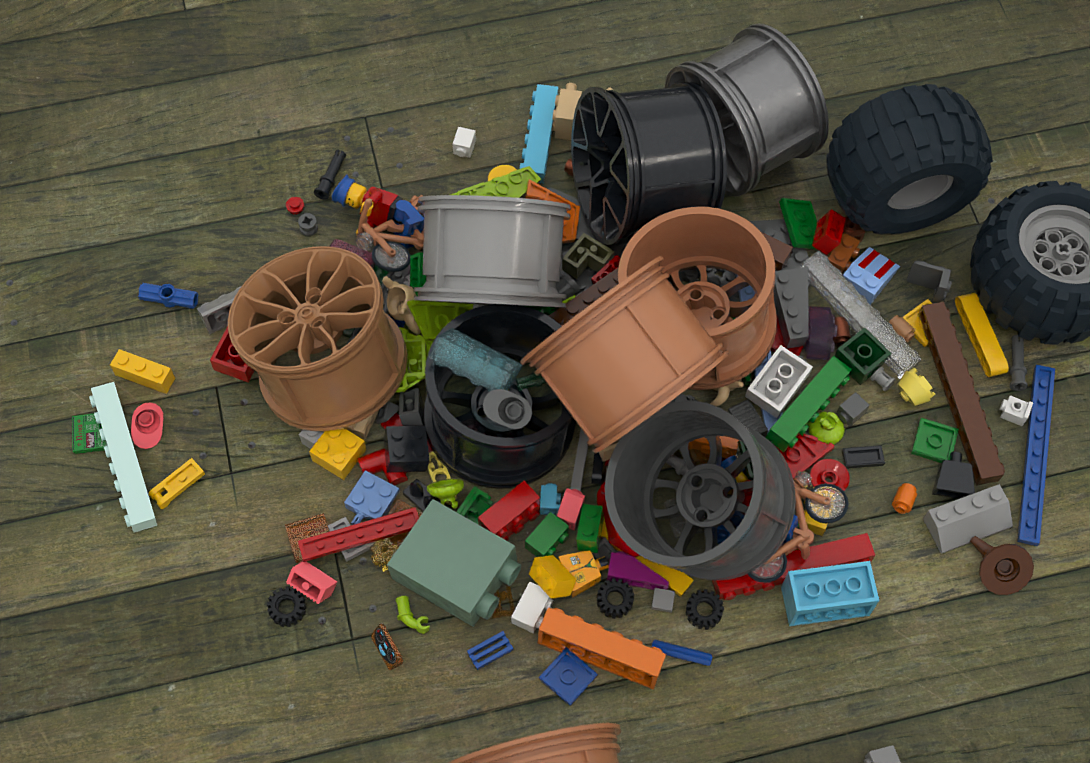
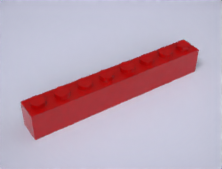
M868 533L811 546L810 555L807 559L801 557L800 550L791 552L786 555L787 567L780 578L772 582H758L749 577L748 574L729 580H712L716 595L720 596L719 599L731 600L739 594L747 596L755 593L756 590L763 589L767 591L773 589L776 585L783 584L788 571L866 561L871 563L875 557V552ZM781 558L767 569L760 566L752 571V574L760 578H771L779 573L783 560Z

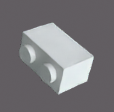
M529 582L511 616V623L534 634L536 628L539 629L544 618L542 616L548 607L551 608L553 600L540 586Z

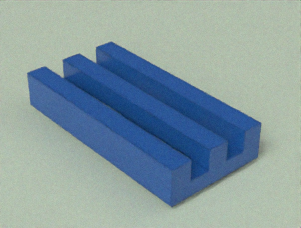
M504 631L467 650V653L476 669L479 670L513 651V647L505 636ZM502 639V641H500L499 643H497V644L491 646L490 648H488V649L482 651L481 653H479V654H477V655H475V656L473 655V654L477 653L478 651H480V650L486 648L487 646H489V645H491V644L497 642L498 640ZM506 645L505 649L479 663L477 662L478 659Z

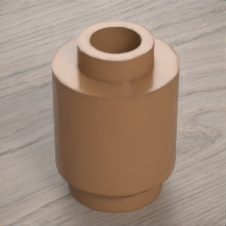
M896 315L887 324L889 331L901 343L905 341L908 343L915 336V329L903 317Z

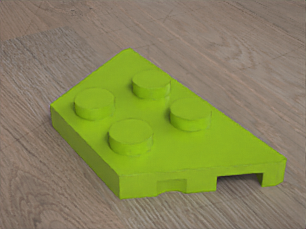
M418 300L407 302L424 339L434 341L436 336L450 321L474 307L473 304Z

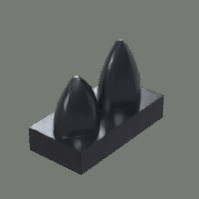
M418 479L411 482L403 491V495L422 513L432 499L441 503L439 498L429 494L427 487Z

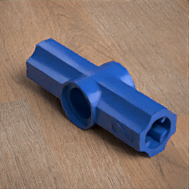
M143 283L139 288L138 297L140 300L163 303L168 308L181 306L194 309L198 303V292L177 289L171 284L159 286Z

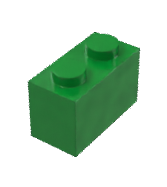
M583 504L576 538L578 551L589 550L593 553H598L604 521L603 506Z
M549 512L525 540V548L536 557L554 555L557 551L556 547L568 539L570 535L568 534L569 525L552 512Z

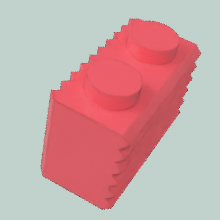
M302 561L295 565V567L293 566L286 583L309 597L310 600L313 599V602L316 601L319 604L332 595L337 581L307 561Z

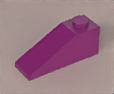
M622 551L611 553L607 576L609 582L615 578V581L622 579V583L626 581L628 586L651 590L655 588L668 590L669 582L633 556Z

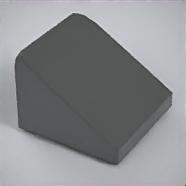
M391 402L386 403L379 409L376 423L380 424L388 421L399 410V406Z
M601 537L598 553L592 552L595 560L605 556L608 561L611 558V553H616V550L605 537Z

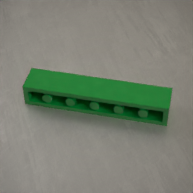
M833 356L770 428L765 438L772 440L773 445L782 452H785L788 447L792 449L799 440L797 436L799 434L803 436L809 428L808 423H814L819 417V410L824 411L830 403L828 401L830 397L834 399L840 392L839 387L841 385L844 387L851 378L848 375L852 369Z

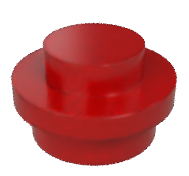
M291 197L286 202V208L292 214H299L304 209V202L299 197Z

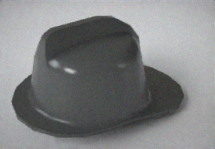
M496 389L489 392L484 398V413L494 422L508 428L519 429L526 426L531 419V405L522 396L504 389Z

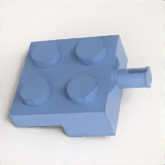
M365 470L344 502L346 509L356 514L351 524L361 523L363 518L369 521L386 516L400 489Z

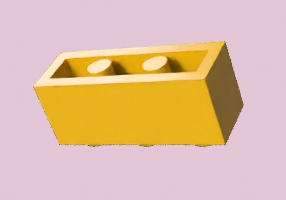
M120 349L110 364L116 376L165 394L168 393L175 380L171 368Z

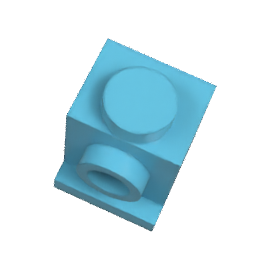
M548 483L541 485L540 515H548L549 512L557 515L560 508L561 493H557L556 484Z

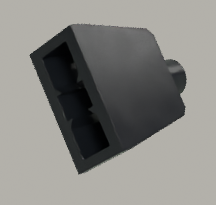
M951 452L950 460H943L939 466L932 495L960 499L974 494L972 465L962 462V453Z

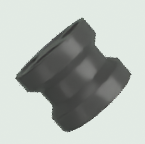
M305 213L299 217L300 232L304 236L315 235L318 231L316 217L310 213Z

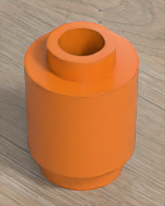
M903 483L898 487L892 502L895 511L901 514L911 511L917 497L915 486Z

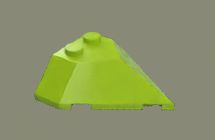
M399 327L406 343L408 359L405 375L396 392H404L425 378L426 360L433 341L425 340L423 336L419 334L416 336L409 333L407 329Z

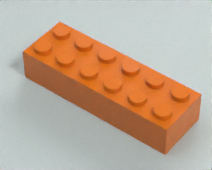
M548 607L538 631V644L558 652H562L567 647L583 662L653 690L666 654L657 647L650 648L643 645L637 639L630 640L624 638L619 632H609L604 630L599 624H589L584 622L579 616L571 617L558 608L551 609Z

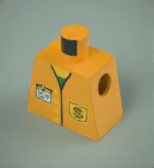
M589 550L558 557L563 566L576 578L571 593L572 598L598 584L601 581L600 571L609 568L605 556L595 560L592 552Z

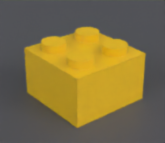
M345 428L324 431L309 453L313 462L344 480L358 462L357 458L362 457L367 449L363 439Z

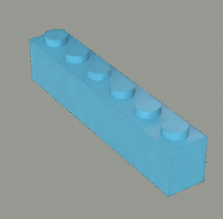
M538 84L537 90L533 91L532 101L534 102V105L530 106V116H532V119H528L527 130L530 131L529 134L525 135L527 148H523L522 159H524V163L520 164V169L530 166L541 178L539 183L544 184L552 136L553 111L556 108L555 100L556 95H558V87Z

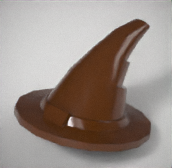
M977 536L970 540L983 557L980 563L979 575L981 582L989 591L997 595H1009L1020 591L1028 584L1033 575L1034 564L1032 557L1025 548L1016 544H1003L993 547Z

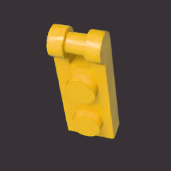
M191 458L151 489L148 495L151 499L157 501L160 509H164L173 499L204 476L205 473ZM166 490L168 493L162 496L161 493Z

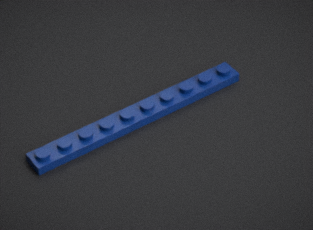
M1036 365L1033 373L1031 394L1033 405L1029 415L1017 539L1019 543L1034 546L1040 544L1055 368Z

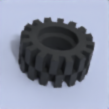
M615 578L610 582L609 580L605 581V584L602 583L597 593L598 608L600 607V612H604L607 617L611 615L613 619L616 616L622 618L624 614L626 616L629 610L631 611L634 602L632 587H628L626 581L622 583V579L615 581ZM611 592H619L623 596V602L619 605H612L607 597Z
M281 587L279 592L275 590L273 597L269 596V602H267V610L271 619L282 627L284 625L291 627L292 623L294 625L298 624L297 621H301L303 619L302 615L306 613V604L301 593L297 592L294 588L291 590L290 587H286L285 590ZM285 600L294 602V609L288 614H283L279 611V605Z
M701 589L697 590V593H693L688 599L685 613L686 616L688 615V621H692L694 627L698 625V629L705 627L706 630L710 626L712 628L715 627L723 615V601L719 600L720 596L718 594L715 596L712 590L710 593L707 592L708 589H704L703 592H701ZM703 602L710 604L712 613L709 616L700 615L697 611L698 604Z

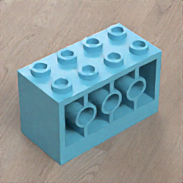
M870 561L788 571L781 586L789 626L870 616L879 602Z

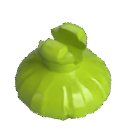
M820 412L819 417L814 423L809 422L808 433L817 437L821 442L835 445L843 438L845 432L844 424L835 413Z
M456 478L436 481L427 486V491L432 496L439 498L444 506H446L445 501H450L454 509L458 507V501H456L455 496L462 491L464 481Z

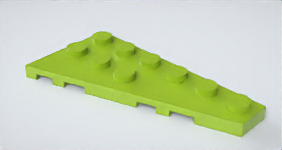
M530 166L510 172L507 175L493 178L485 183L482 182L462 189L451 195L521 198L527 191L529 179L539 183L541 178Z

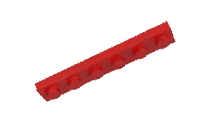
M416 507L299 540L298 544L303 562L409 532L419 519Z

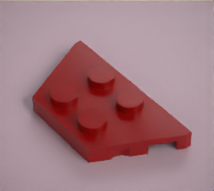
M799 434L797 436L799 440L792 449L788 447L785 452H782L780 449L778 450L785 458L794 481L831 452L835 445L821 442L812 435L804 434L802 436Z

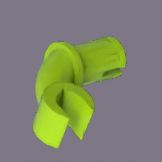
M408 596L396 598L399 613L397 619L406 626L416 629L418 633H427L430 626H422L421 624L428 623V618L425 616L418 619L413 618L414 615L410 610Z

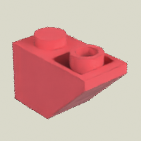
M566 488L557 517L569 525L571 530L575 531L580 520L582 506L585 504V495L579 490Z

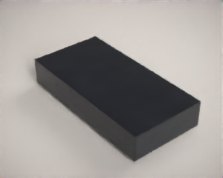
M882 445L842 449L846 469L884 466L885 464Z

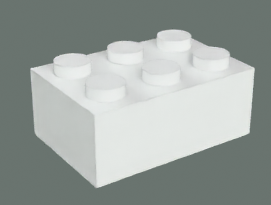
M780 345L749 386L745 397L775 418H778L807 379L813 366Z

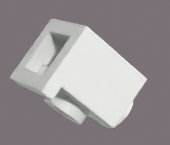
M1009 396L1007 400L1004 399L1002 401L1000 418L1023 426L1029 417L1033 402L1029 401L1028 403Z

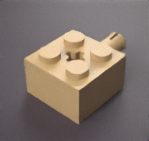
M567 83L566 89H561L560 95H556L552 131H555V138L571 140L574 113L578 100L582 95V91H576L577 85L574 83Z

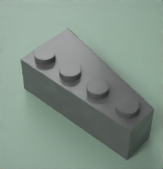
M808 266L775 271L774 304L785 347L787 349L804 346L809 337Z

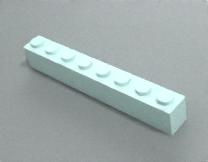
M112 382L91 388L93 395L89 396L92 408L96 407L98 411L94 415L97 424L101 423L103 428L99 429L102 441L106 440L107 446H104L106 456L112 459V463H109L112 475L116 474L118 479L114 481L117 492L121 491L123 496L119 498L122 510L126 509L128 515L124 516L127 527L131 526L133 533L157 526L115 383Z

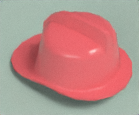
M143 403L133 412L131 438L139 448H152L161 440L164 417L161 407L157 404Z

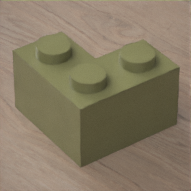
M583 233L562 258V270L578 279L587 266L599 272L614 258V251Z

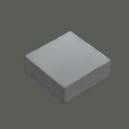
M655 588L651 609L672 613L675 591Z

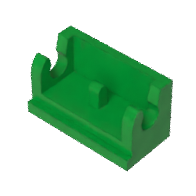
M474 486L457 510V513L478 524V517L493 505V501L490 500L491 496Z

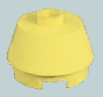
M916 368L906 371L897 384L901 391L899 393L905 402L909 401L913 406L929 402L936 395L930 391L933 388L925 377L916 374L918 372Z

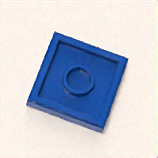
M566 647L539 676V679L571 706L598 674Z

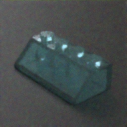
M453 328L438 335L429 356L437 365L452 369L454 374L469 378L471 383L478 386L482 385L489 392L496 389L508 391L523 366Z

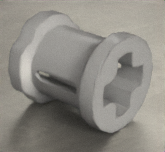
M882 366L870 378L883 387L882 390L884 392L896 381L894 377L891 378L884 371Z

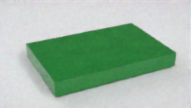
M781 198L779 204L792 246L817 250L812 246L817 219L811 201Z

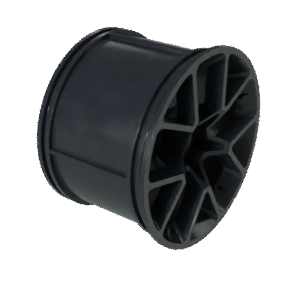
M694 82L675 83L669 88L622 93L614 90H604L601 87H589L582 93L576 105L572 124V168L577 197L583 216L597 240L606 245L615 244L621 238H626L636 233L658 216L677 209L688 207L721 209L727 180L725 140L716 108L708 93L700 85Z

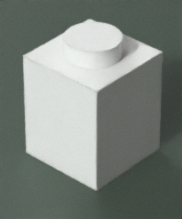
M458 127L453 141V154L460 157H471L476 142L475 130Z

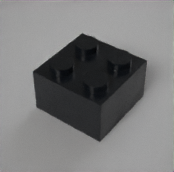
M386 426L384 448L387 473L426 472L429 464L426 426Z

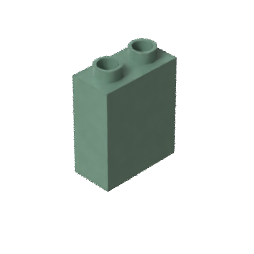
M432 499L387 563L390 575L394 581L472 627L475 626L480 617L488 620L493 615L499 603V598L495 596L502 583L511 586L521 570V564L517 562L515 545Z

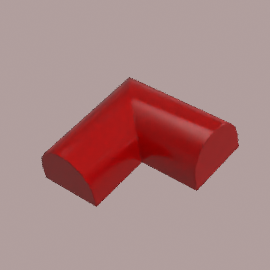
M385 448L357 458L362 473L365 470L371 474L383 471L387 482L394 486L408 481L405 472L387 473Z

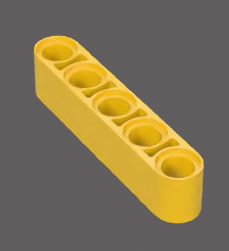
M970 293L957 296L955 298L956 309L985 375L993 377L1007 373L1009 369L1007 360L984 308L979 302L978 295Z

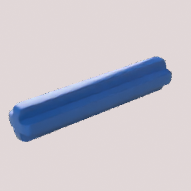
M653 640L651 647L661 649L668 656L707 666L711 664L712 654L659 640Z

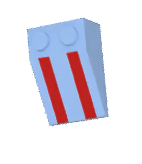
M869 247L846 270L839 286L870 306L900 266Z

